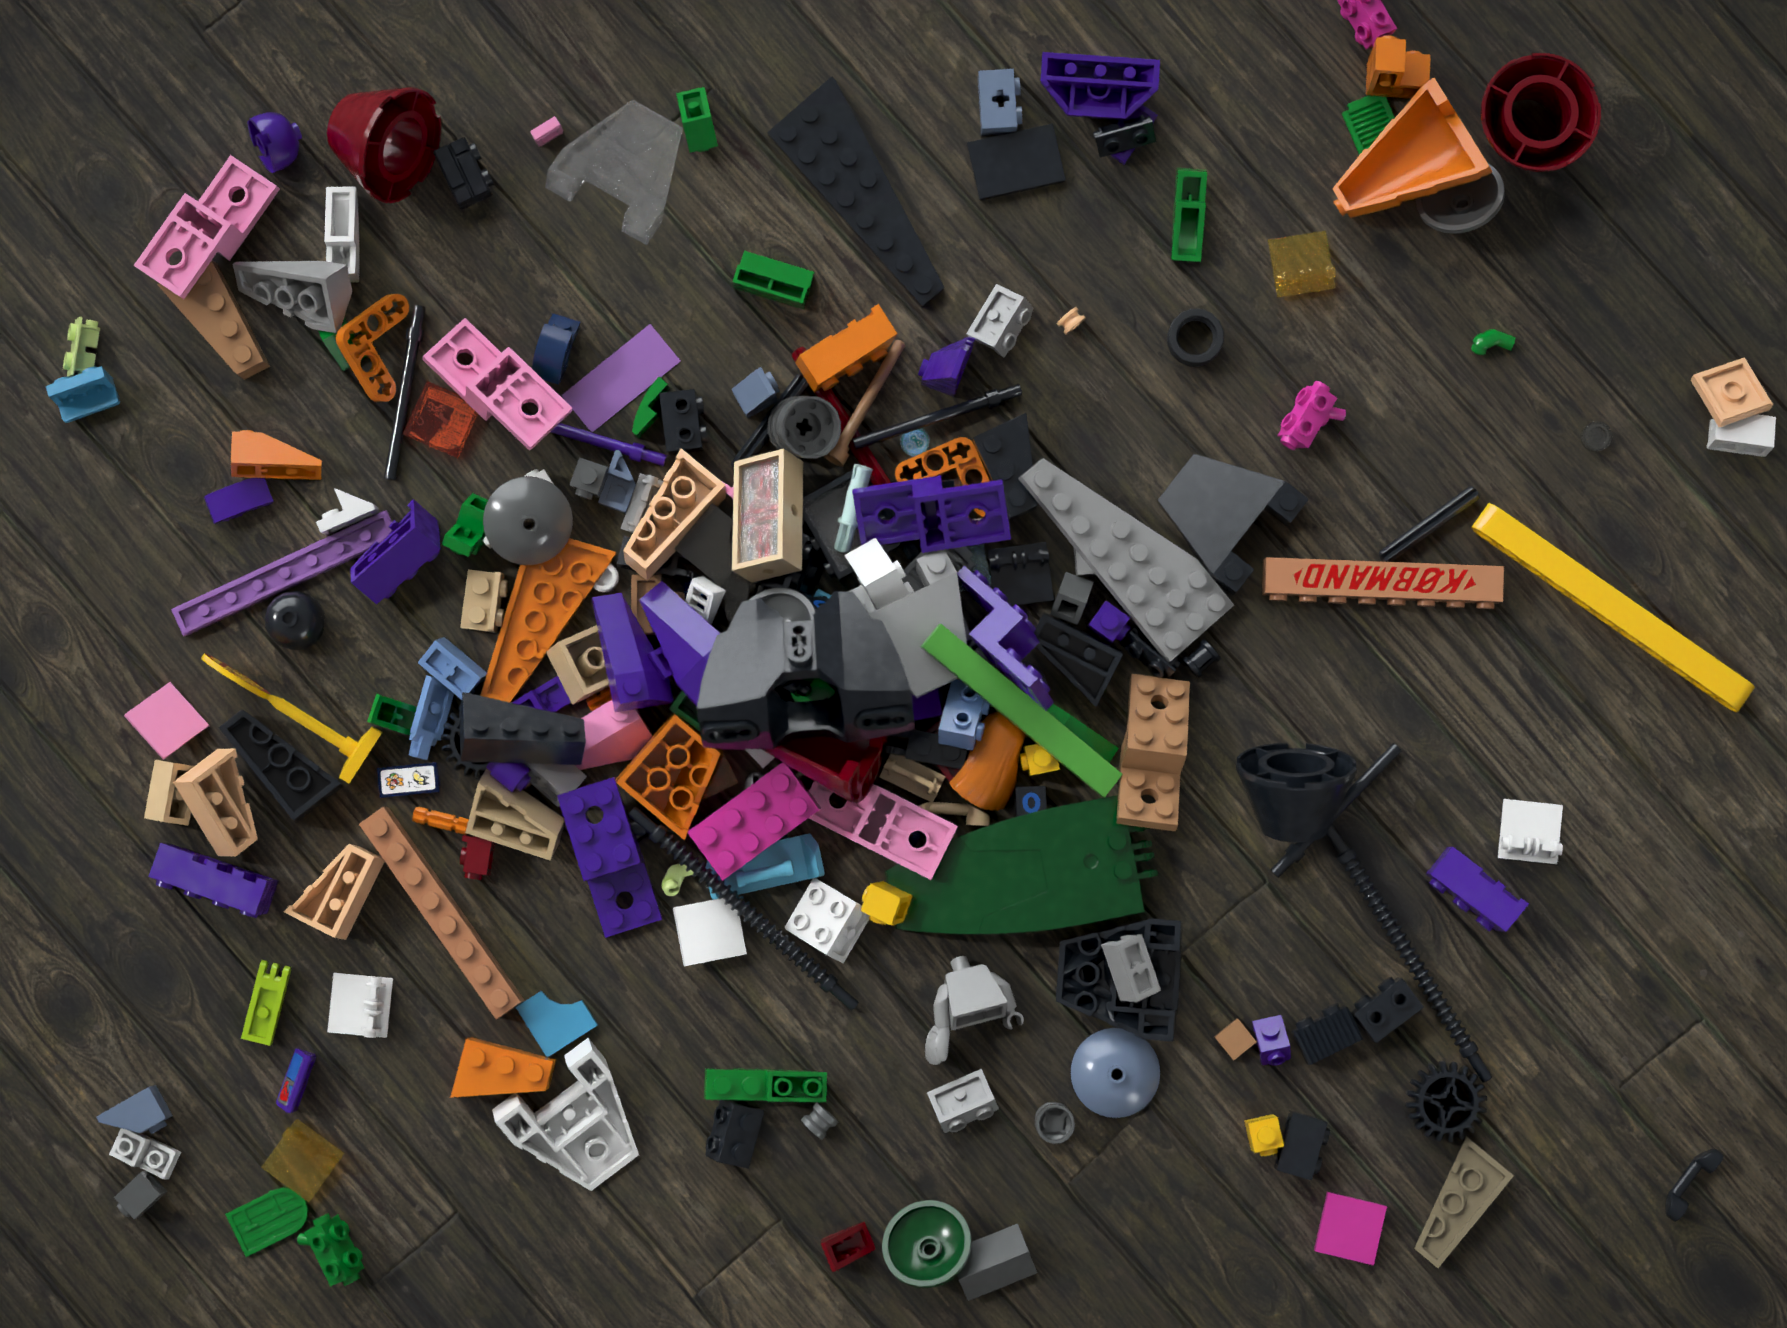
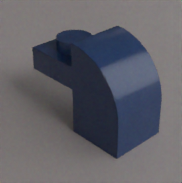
M552 313L548 324H544L532 363V369L543 380L559 385L568 366L570 349L580 329L579 321Z

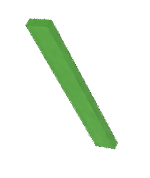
M938 624L921 645L924 651L1101 797L1105 798L1123 775L942 624Z

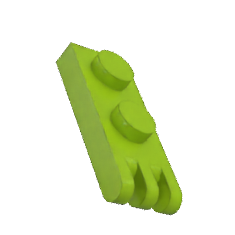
M261 960L241 1039L270 1046L273 1044L291 967L285 965L280 977L278 976L280 964L273 963L270 974L266 973L268 961Z

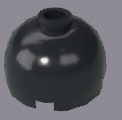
M299 591L285 592L275 597L268 605L264 616L265 628L270 638L280 647L290 650H304L314 645L322 636L325 612L320 603L311 595Z

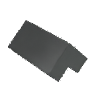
M1015 1224L972 1242L969 1259L962 1271L957 1275L968 1301L1037 1273L1019 1225Z

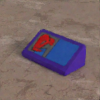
M299 1048L295 1049L276 1101L277 1106L285 1112L292 1113L298 1110L317 1058L316 1054Z

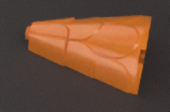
M1433 78L1422 85L1395 119L1388 123L1368 149L1363 150L1333 187V191L1338 198L1333 202L1342 216L1348 214L1350 218L1397 207L1404 201L1433 195L1441 190L1479 180L1493 171L1436 79Z

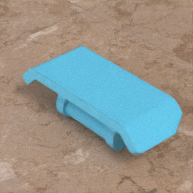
M810 833L777 840L724 879V885H731L730 890L738 891L737 895L824 876L825 872L819 844ZM707 860L705 868H712L711 873L713 875L716 874L717 872L714 870L712 865ZM709 887L711 898L713 900L718 899V893L712 894V888Z

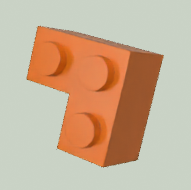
M1390 35L1381 38L1376 37L1367 62L1366 95L1411 99L1422 85L1430 80V55L1422 54L1419 51L1406 52V39H1398Z

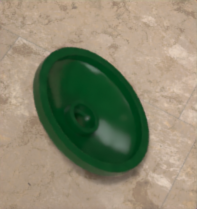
M934 1200L915 1202L900 1210L889 1222L882 1241L883 1257L891 1273L904 1284L915 1288L938 1287L955 1278L966 1265L972 1246L971 1232L964 1217L954 1207ZM928 1249H936L932 1255L926 1254Z

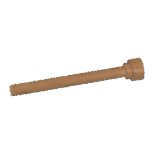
M901 340L894 341L841 433L836 446L827 455L823 456L829 462L840 467L844 466L849 457L848 445L905 348V343Z

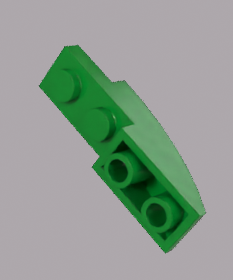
M742 1068L705 1069L704 1099L826 1102L827 1072Z

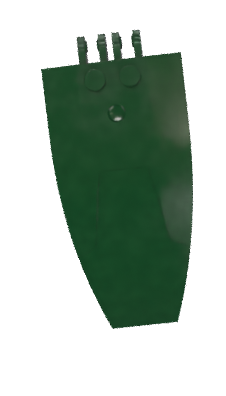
M1118 795L1021 815L951 839L931 880L900 864H896L884 871L888 884L913 895L904 922L895 924V928L897 930L944 934L1020 933L1071 927L1144 912L1139 879L1158 876V871L1149 869L1137 873L1135 862L1149 861L1155 858L1154 852L1134 856L1133 850L1151 847L1152 841L1142 840L1132 844L1129 832H1142L1149 828L1116 824Z

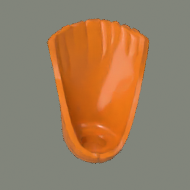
M996 711L990 713L981 722L985 723L982 740H976L974 750H970L965 764L950 781L951 787L962 798L981 809L990 811L1003 810L1013 794L1017 782L1019 754L1026 737L1024 732Z

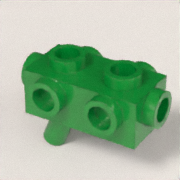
M329 1213L313 1220L314 1226L298 1235V1244L311 1246L330 1286L340 1282L346 1286L360 1278L358 1272L364 1269L361 1262L363 1256L361 1251L354 1247L348 1235V1224L341 1220L339 1215L331 1217Z

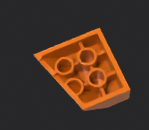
M672 713L616 778V783L685 841L691 822L697 812L703 793L721 753L716 748H703L701 734L685 720Z

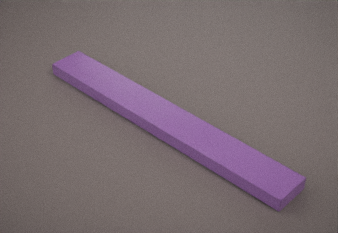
M388 511L380 512L171 609L182 635L186 637L363 555L375 541L380 544L392 531L388 527L392 523Z

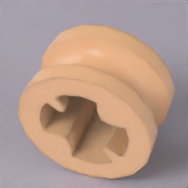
M1077 307L1071 309L1056 323L1058 326L1064 327L1066 335L1086 319L1084 315L1078 314L1079 309Z

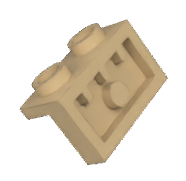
M468 569L460 628L497 633L498 626H502L504 619V609H500L502 597L506 598L508 592V580H504L505 575L503 573Z

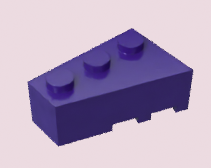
M414 499L407 505L411 509L399 523L394 520L388 526L392 530L380 544L375 541L351 567V583L376 605L384 598H390L403 581L412 579L426 561L431 562L440 552L439 522Z

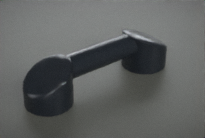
M1710 1149L1692 1159V1162L1674 1187L1668 1192L1665 1203V1213L1668 1218L1676 1222L1683 1216L1689 1203L1682 1198V1195L1702 1168L1709 1174L1715 1171L1722 1162L1724 1154L1717 1149Z

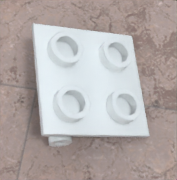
M1503 799L1498 858L1557 864L1558 855H1561L1563 845L1559 843L1563 805Z
M333 973L327 1032L362 1035L369 1038H387L393 978Z

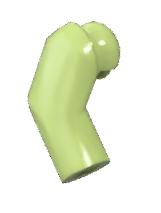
M678 863L668 868L661 884L667 896L677 895L684 877L693 874L691 870L686 871V865L680 866Z

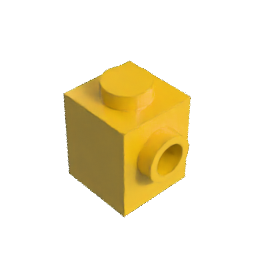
M1038 744L1024 746V753L1019 754L1022 770H1028L1029 776L1060 770L1058 760Z
M884 881L871 883L862 895L863 905L861 911L870 915L869 919L881 925L886 923L889 925L903 923L913 895Z
M1271 1114L1244 1120L1250 1148L1254 1153L1260 1152V1156H1269L1278 1153L1277 1148L1284 1147L1277 1116Z

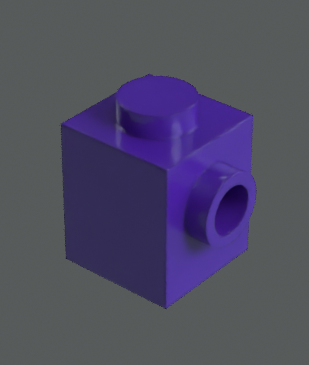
M1105 601L1087 628L1111 644L1115 638L1121 641L1128 632L1130 626L1126 623L1130 617Z

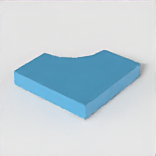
M540 991L516 1006L517 1011L546 1057L551 1056L598 1026L583 1000L573 1004H560L549 999L543 991Z

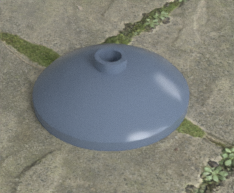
M1106 1028L1091 1034L1079 1045L1072 1059L1071 1081L1076 1095L1087 1108L1105 1117L1120 1118L1137 1113L1152 1100L1159 1085L1160 1065L1155 1051L1145 1039L1137 1037L1133 1033L1121 1028ZM1117 1068L1121 1069L1122 1077L1118 1080L1113 1079L1111 1076L1112 1071Z

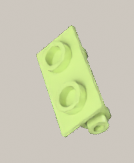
M78 317L75 320V324L70 323L67 340L72 341L71 351L65 353L63 369L68 370L67 377H72L74 372L81 374L84 369L94 367L96 354L85 352V348H97L100 331L97 321L86 320L85 325L82 324L83 317Z

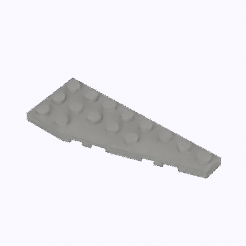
M1044 458L1018 478L1167 662L1172 661L1234 606L1198 559Z

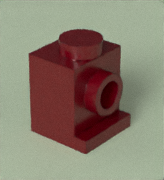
M463 835L462 841L468 842L467 848L462 847L460 854V865H464V878L482 880L483 875H491L496 843L480 837Z

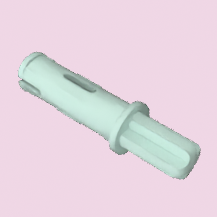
M854 464L843 513L837 520L840 522L834 545L837 551L848 553L851 550L856 527H858L852 489L868 487L873 469L867 466Z

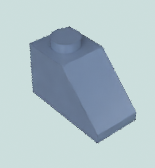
M153 1085L98 1115L96 1118L100 1123L137 1133L149 1130L153 1134L166 1127L165 1120L173 1115L157 1086Z

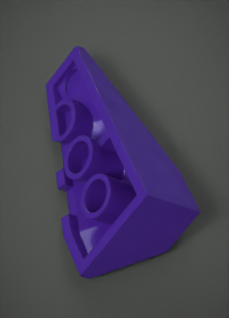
M622 593L592 597L614 711L621 712L673 703L669 678L662 680L647 654L654 651V648Z

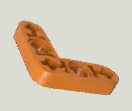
M389 294L382 297L341 327L336 334V343L367 396L374 402L390 401L396 393V384L371 342L408 315L409 303L405 296L401 294ZM392 302H397L396 312L385 315L383 311H388L393 307ZM370 315H374L378 320V327L375 331L370 330L367 325ZM361 331V335L353 338V344H349L347 341L350 338L349 334ZM365 355L372 362V367L368 372H365L361 367V359ZM374 376L375 380H369V377ZM379 384H384L385 386L382 389L383 394H378Z
M965 437L953 439L902 461L895 470L897 482L907 481L906 478H900V475L903 474V468L908 467L909 470H914L918 468L916 461L922 460V467L927 476L922 477L920 471L913 475V480L940 476L955 469L962 486L969 485L965 480V475L970 470H977L981 473V483L990 482L975 445L970 439ZM958 444H962L963 447L969 446L970 450L967 452V458L963 459L961 455H957L951 459L955 464L948 465L947 455L942 450L948 448L949 454L957 451ZM939 455L943 459V467L937 471L929 469L926 464L928 457ZM973 509L978 517L983 518L985 516L984 510Z

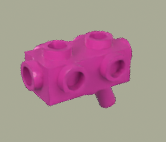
M1337 0L1341 6L1340 13L1342 17L1351 23L1356 32V41L1364 45L1365 49L1374 46L1376 37L1381 38L1391 35L1397 29L1381 0Z
M1315 381L1312 386H1306L1298 393L1295 399V406L1282 420L1281 430L1277 435L1281 438L1280 442L1284 446L1292 450L1296 448H1309L1321 426L1326 425L1329 418L1340 421L1345 419V409L1333 407L1337 397L1329 392L1330 388L1327 385Z

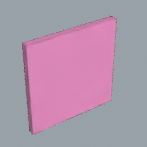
M171 682L124 715L163 760L209 726Z

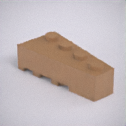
M214 260L209 263L185 299H182L160 283L157 284L230 368L243 380L270 367L227 281Z

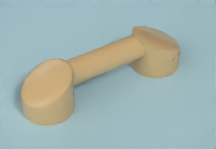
M930 801L918 805L933 814L967 816L966 825H990V816L971 804Z

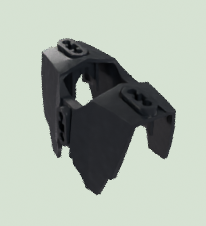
M834 591L831 597L817 608L816 614L813 613V620L783 622V616L780 617L778 611L766 605L761 597L742 601L728 630L716 636L703 675L697 704V717L703 748L774 749L781 744L795 739L829 737L848 743L915 729L911 689L895 645L883 622L870 617L854 592ZM801 634L802 641H797L796 635ZM821 678L837 687V691L829 699L827 697L823 700L804 702L788 701L787 703L773 691L775 687L785 680Z

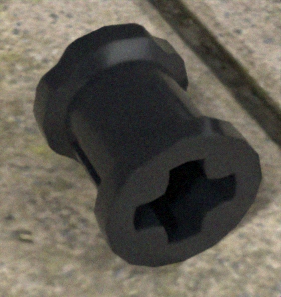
M1204 639L1200 642L1201 646L1190 656L1182 658L1184 664L1197 678H1200L1202 672L1214 661L1218 662L1221 660L1215 649Z

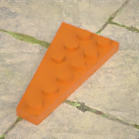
M569 538L561 552L552 559L536 565H520L480 696L510 703L513 702L547 654L546 652L552 647L591 592L595 583L598 582L608 565L615 558L617 552Z

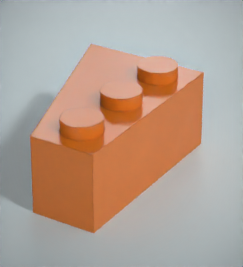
M879 304L871 308L870 315L858 322L854 319L847 324L848 327L834 336L829 335L799 355L795 363L813 392L821 388L824 391L831 389L839 383L838 378L847 374L851 377L864 368L862 364L872 360L875 363L888 354L887 349L895 339L897 332Z
M473 1037L467 1038L451 1097L546 1091L550 1087L557 1059Z

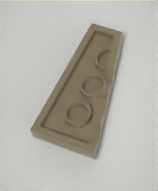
M1466 1137L1414 1249L1435 1267L1439 1268L1514 1175Z

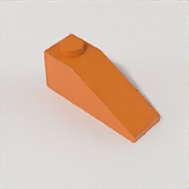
M252 430L232 432L231 477L321 480L322 460L264 433Z

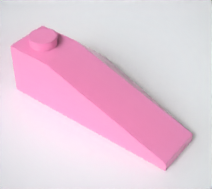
M611 700L581 718L584 719L586 744L582 763L575 766L579 770L632 760L653 736L638 709L615 712L613 701Z

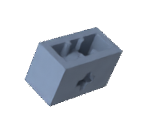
M1014 69L978 71L981 136L1016 132L1017 124H1022V107H1016L1015 96L1020 95V78H1014ZM997 97H1002L1003 102H1005L1004 107H998Z

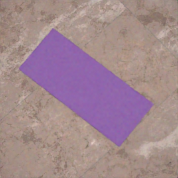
M649 324L561 396L572 407L587 428L594 432L651 386L659 376L662 377L677 365L680 360L652 325Z

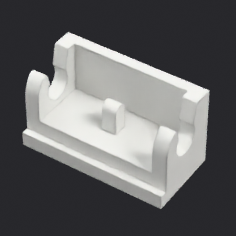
M1757 414L1722 427H1718L1715 420L1711 419L1707 449L1766 457L1774 448L1776 417Z

